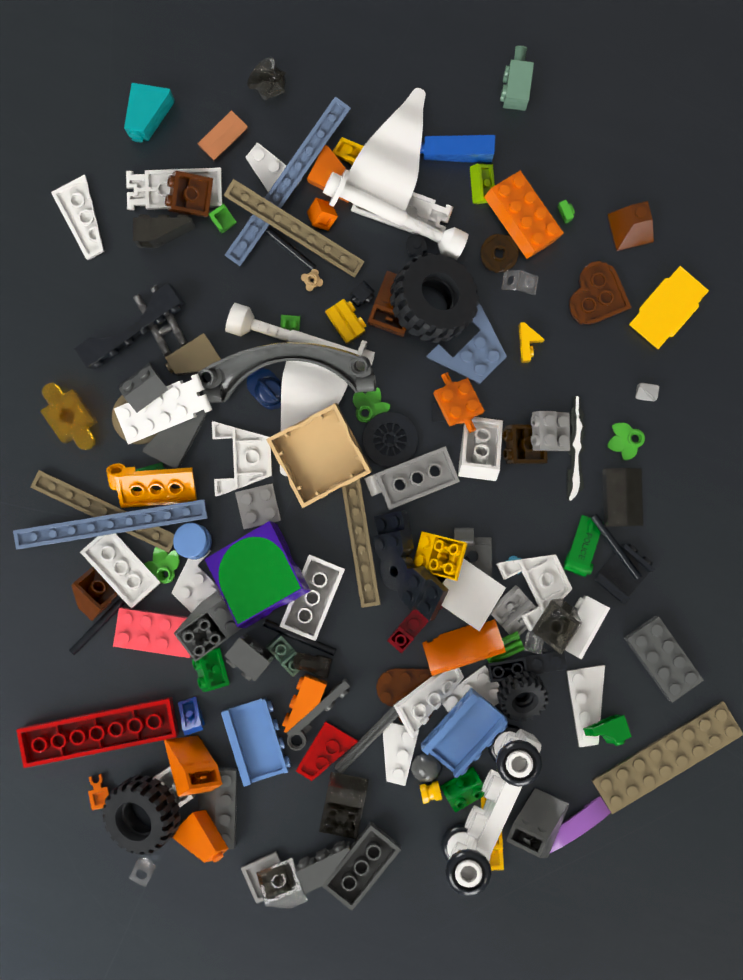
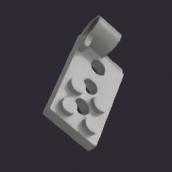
M446 446L364 478L371 496L382 493L389 510L460 482ZM431 466L438 467V476L434 477L430 474ZM414 473H419L422 476V481L418 484L412 480ZM396 480H402L404 482L405 486L403 490H397L395 488L394 484Z

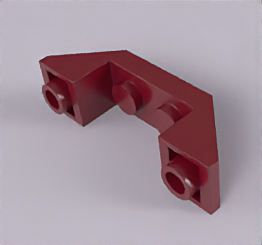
M417 609L412 610L387 641L402 653L429 621Z

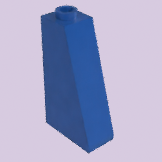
M495 135L425 136L424 142H421L420 154H424L423 160L491 164L495 151Z

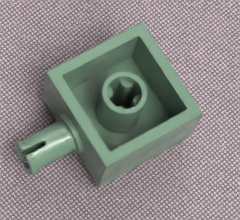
M515 46L514 60L511 59L509 66L506 65L503 83H506V85L503 84L500 101L503 102V108L525 111L528 105L534 62L525 61L527 51L525 46Z

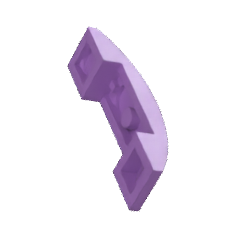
M601 796L586 804L585 808L562 822L550 853L575 840L611 813Z

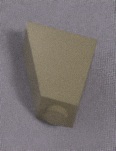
M203 333L165 357L167 360L165 365L171 374L174 372L177 376L198 373L207 366L221 360V358Z

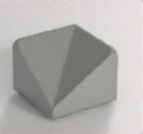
M639 383L635 398L654 402L658 398L659 386Z

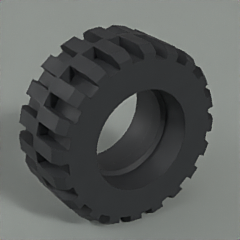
M137 775L128 778L111 791L103 805V813H105L103 815V822H106L105 828L107 832H110V838L116 841L120 848H126L127 852H135L137 855H143L144 853L148 855L160 849L176 834L180 825L179 804L175 802V795L169 792L170 788L166 785L163 786L158 779L152 780L150 776L145 775L143 777ZM132 803L141 806L147 812L151 820V827L144 825L137 819L132 809Z

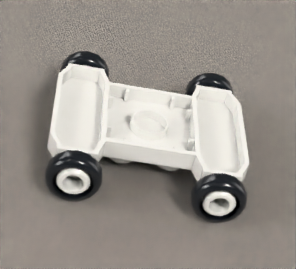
M507 724V728L502 733H498L492 745L488 747V753L496 762L498 772L491 769L484 781L481 791L485 792L484 798H487L483 809L474 805L465 824H457L450 827L442 836L441 850L448 861L445 869L446 880L451 889L464 896L477 895L484 891L490 883L492 875L490 857L522 786H527L534 782L541 772V743L533 734L522 730L516 725Z

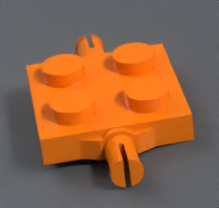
M448 372L442 374L441 377L445 386L435 390L433 395L449 427L465 423L469 433L474 432L476 428L472 419L483 414L484 409L469 379L466 378L458 382H452Z

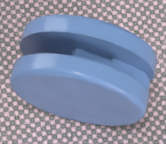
M186 523L175 532L173 544L179 555L197 560L209 552L212 538L210 532L204 526L196 523Z

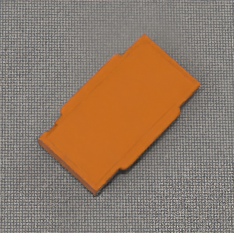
M495 619L485 622L480 631L468 625L440 634L432 642H422L432 676L506 653Z

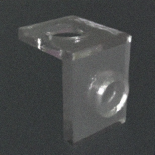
M521 270L504 272L502 290H519L536 295L538 276ZM513 275L514 281L511 285H508V278Z
M139 857L129 879L146 887L156 866L149 859ZM138 869L147 873L145 879L141 880L136 876Z

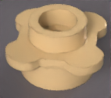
M312 269L310 273H304L301 276V280L306 284L307 291H312L314 288L323 285V280L320 279L317 269Z

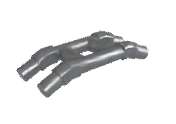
M154 285L150 289L154 293L159 288L157 285ZM137 294L133 298L143 315L147 306L141 295ZM172 313L166 316L169 324L158 329L156 324L150 328L165 357L170 355L171 352L162 335L173 331L180 347L187 344Z

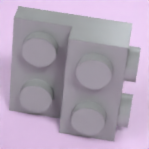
M556 411L532 412L531 444L533 451H570L569 413Z

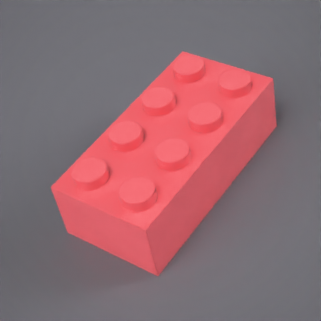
M121 607L118 611L113 647L191 658V655L174 634L188 617Z

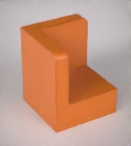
M319 198L314 199L307 211L312 226L329 231L338 217L334 207L329 205V201Z

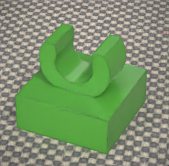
M281 315L280 327L290 331H300L301 317Z

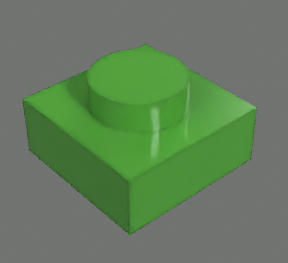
M567 200L560 202L557 208L566 224L573 220L575 211L572 204H568Z

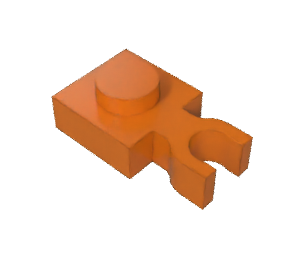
M102 774L98 775V783L93 782L92 776L89 777V782L94 789L88 791L93 811L102 809L105 799L109 795L108 787L102 788Z

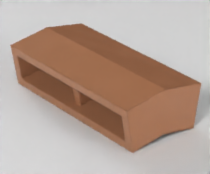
M231 110L197 144L215 161L248 126Z

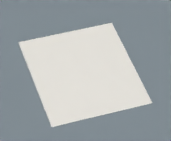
M463 558L458 581L446 578L443 582V585L449 591L441 606L480 631L506 587Z

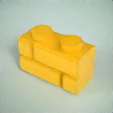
M342 299L327 309L325 313L345 344L348 345L366 333L364 329L366 324L361 317L357 318L354 314L356 309L351 301L346 302L345 299Z

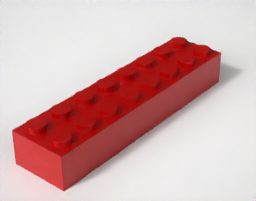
M172 697L24 726L16 730L23 768L176 738L179 735Z

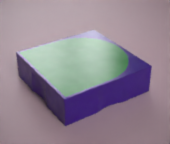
M271 521L205 558L237 627L240 628L249 627L268 616L276 608L287 605L311 591L300 568L292 559L289 546L278 524Z

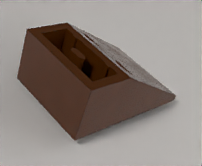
M387 271L369 316L368 325L404 337L406 328L399 324V319L395 317L392 311L394 308L390 303V297L393 295L390 289L397 274Z

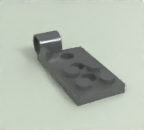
M454 527L453 539L467 543L464 558L470 551H475L478 554V559L475 562H471V564L492 578V537H474V528Z
M346 677L329 691L313 710L287 732V744L290 749L295 751L303 749L307 742L306 733L313 728L310 722L323 710L329 711L335 705V699L338 697L342 699L349 692L350 682ZM294 735L301 736L302 743L294 744L292 737Z

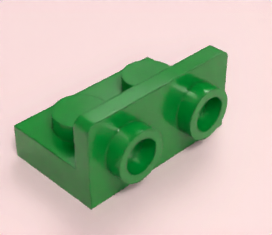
M220 648L211 650L196 662L192 659L193 668L197 670L198 674L197 683L203 692L230 685Z
M474 767L468 769L464 775H460L458 778L455 777L440 786L455 812L482 798L485 792L481 791L483 783Z

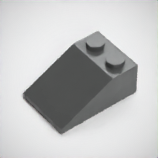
M151 362L119 384L120 392L136 413L168 391V388Z

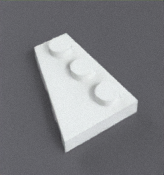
M258 142L246 156V160L267 192H269L287 165Z

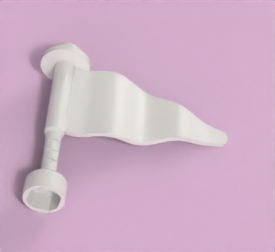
M415 88L406 101L368 140L358 154L351 169H345L342 176L335 172L331 173L323 193L331 197L329 205L334 207L338 198L341 197L400 227L405 226L438 242L440 254L457 260L465 247L469 236L468 233L456 227L442 232L409 216L405 212L418 178L423 132V107L426 96L424 90Z
M238 303L233 304L226 322L225 331L240 337L253 330L286 342L330 346L365 356L370 360L371 366L375 356V352L366 349L367 341L362 340L357 351L296 330L290 331L256 320L250 307ZM358 360L356 367L358 370L363 371L365 364ZM286 361L281 386V431L334 403L339 405L348 384L335 373L319 365L302 361ZM280 465V473L287 476L285 470Z

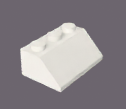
M585 595L576 602L575 608L577 609L574 615H569L565 623L567 625L565 631H561L556 639L558 642L557 646L580 659L583 658L610 609Z

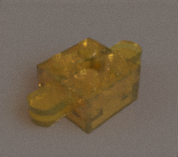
M54 383L46 384L42 389V395L49 405L40 412L62 443L67 444L74 440L80 449H91L95 445V438L89 428L98 422L79 394L73 389L64 394L59 385Z

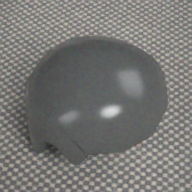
M422 753L417 755L412 761L411 771L417 780L432 782L441 774L442 764L430 753L428 755Z

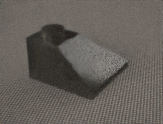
M552 599L532 631L559 654H562L581 626L582 621L577 610L565 600Z
M293 858L256 872L266 907L291 909L308 902L307 895L304 893L295 874L296 865Z

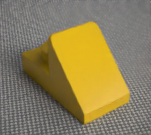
M341 137L333 153L337 158L353 165L364 146Z
M521 322L519 324L521 363H528L531 361V357H534L533 346H530V343H542L544 339L526 323Z

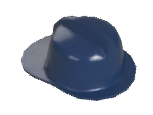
M260 368L250 374L247 378V388L252 396L267 409L273 410L281 407L282 382L275 374L265 368Z

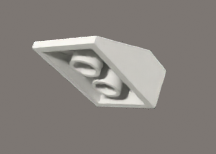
M474 417L472 419L476 428L474 432L469 433L464 423L458 476L496 481L500 471L503 420Z

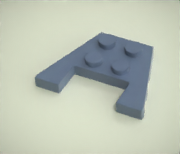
M479 304L477 306V314L473 318L472 323L480 331L454 357L439 344L426 356L428 359L478 384L507 357L482 306Z

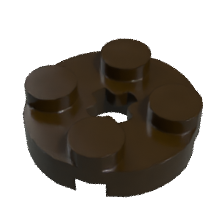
M491 235L482 245L480 251L481 261L487 269L494 273L506 272L516 264L518 246L513 238L508 235ZM496 249H498V250H502V249H503V250H504V253H503V256H504V257H502V258L496 257V256H495V254H496V251H495V250H496Z

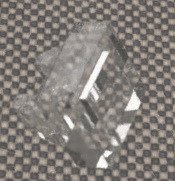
M527 631L524 651L536 654L546 652V649L543 648V643L548 641V638L545 635Z

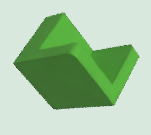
M225 204L209 213L211 220L221 234L237 224Z

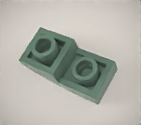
M281 634L266 645V648L292 677L307 665Z

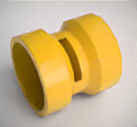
M434 781L428 786L426 784L419 785L423 804L429 803L431 800H442L438 781Z

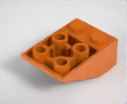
M307 673L304 677H300L296 687L299 690L298 695L293 696L289 708H292L291 714H286L282 724L285 727L284 732L287 733L320 703L328 681Z
M198 735L164 740L178 797L211 792L222 785L218 765Z

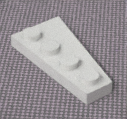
M605 665L566 671L579 747L599 744V735L595 737L585 736L583 728L601 720Z
M460 668L430 677L394 705L411 737L414 738L417 735V730L420 726L427 723L430 714L442 705L441 701L445 696H449L462 681L464 676Z

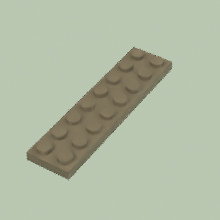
M721 701L592 779V782L610 812L614 814L743 736V732L724 701Z

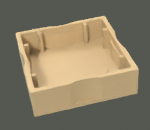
M337 403L266 439L278 463L285 470L289 484L302 508L372 472Z

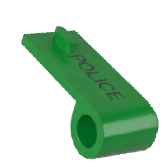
M581 516L571 550L563 566L564 570L586 577L587 574L590 575L593 570L594 564L591 562L601 533L590 517Z

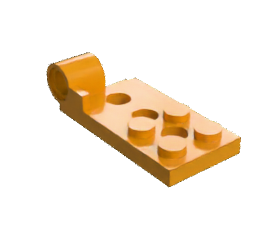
M112 464L106 469L109 487L118 492L120 508L171 505L197 501L192 467L136 471L135 467ZM177 484L180 488L174 489L171 485ZM156 485L161 487V489L154 490L151 487ZM140 487L142 490L134 491L132 488Z

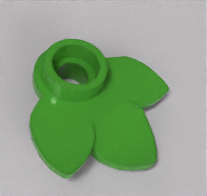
M378 387L376 391L367 392L366 394L358 392L353 396V404L357 408L356 417L360 422L367 423L376 415L388 412L390 409V404L381 402V392ZM363 410L369 412L367 417L362 416L361 412Z
M627 423L612 425L616 435L611 438L607 447L612 451L622 452L623 460L632 459L637 454L638 447L642 446L645 441L644 433L639 429H632ZM633 435L638 437L637 442L632 441Z
M155 547L153 561L146 562L144 565L161 583L167 584L172 582L175 577V570L180 562L179 554L176 550L168 554V552ZM165 570L168 572V577L164 575Z

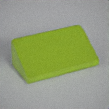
M477 163L470 167L473 204L488 203L484 196L495 186L493 164Z

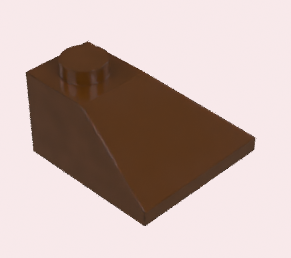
M648 201L629 205L607 214L616 251L654 242L653 219Z
M93 566L71 585L78 608L91 621L98 617L119 596Z

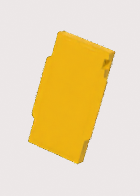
M679 266L670 278H665L639 308L640 312L631 321L629 326L658 350L669 337H673L698 309V303L709 290Z

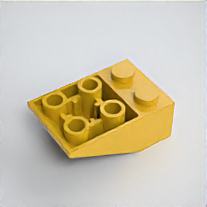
M422 531L413 561L415 567L424 566L433 575L458 581L467 543Z

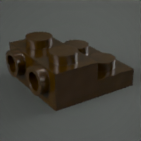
M532 425L505 426L502 438L506 441V448L503 450V458L506 460V464L548 463L547 451H533L531 444Z

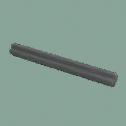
M394 706L335 765V769L339 773H343L399 716Z

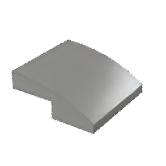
M515 585L496 603L490 614L509 635L518 632L520 636L528 629L521 615L537 607Z

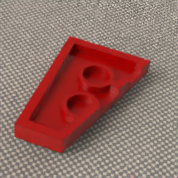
M325 721L297 767L296 772L313 781L347 750L354 746L358 740Z

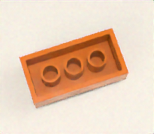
M521 170L492 187L484 196L526 259L551 245L564 234Z

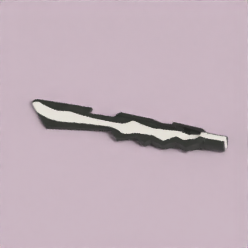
M578 396L573 397V408L570 414L571 433L570 451H568V454L571 455V469H567L568 501H571L585 488L580 454L585 450L582 443L585 437L583 433L585 424L583 422L584 413L581 409V397Z

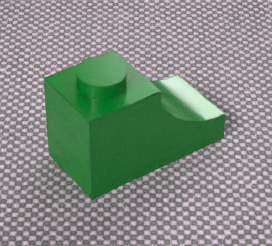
M614 714L583 728L585 736L595 737L600 735L605 739L606 743H611L615 746L624 744L626 739L632 737L625 715Z

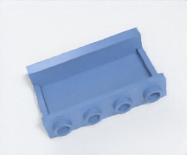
M471 687L421 742V750L427 755L430 753L453 772L454 777L458 778L467 772L469 765L473 761H477L480 758L485 747L492 745L495 736L507 728V717Z
M267 697L225 709L221 712L244 787L265 778L288 773V767H291L289 757L285 756L283 752L285 748L284 740L282 737L279 738L277 730H280L278 721L273 719L271 713L274 711L271 700L268 701Z

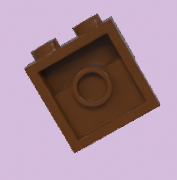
M181 171L173 172L172 175H169L167 186L170 187V194H167L165 197V206H168L167 211L208 217L213 178Z

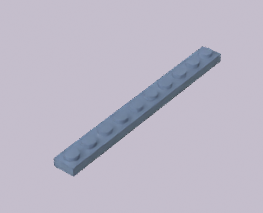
M334 97L265 196L266 200L279 208L283 206L351 109L348 105ZM252 215L225 256L241 266L269 224Z
M205 499L13 530L15 547L18 550L208 519Z

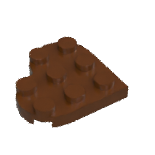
M601 261L591 262L585 266L579 276L580 289L575 291L569 300L570 313L579 324H595L632 308L617 272L613 266Z
M393 668L382 673L376 686L381 702L393 707L397 701L402 700L432 677L430 669Z

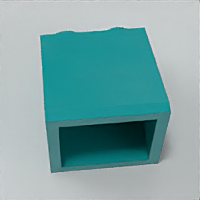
M137 83L131 84L124 129L128 136L132 138V141L141 143L143 140H150L174 104L175 99L170 89Z

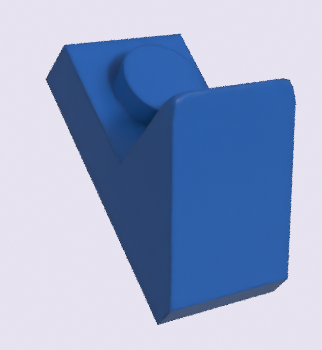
M197 697L178 702L184 735L202 731L205 722Z

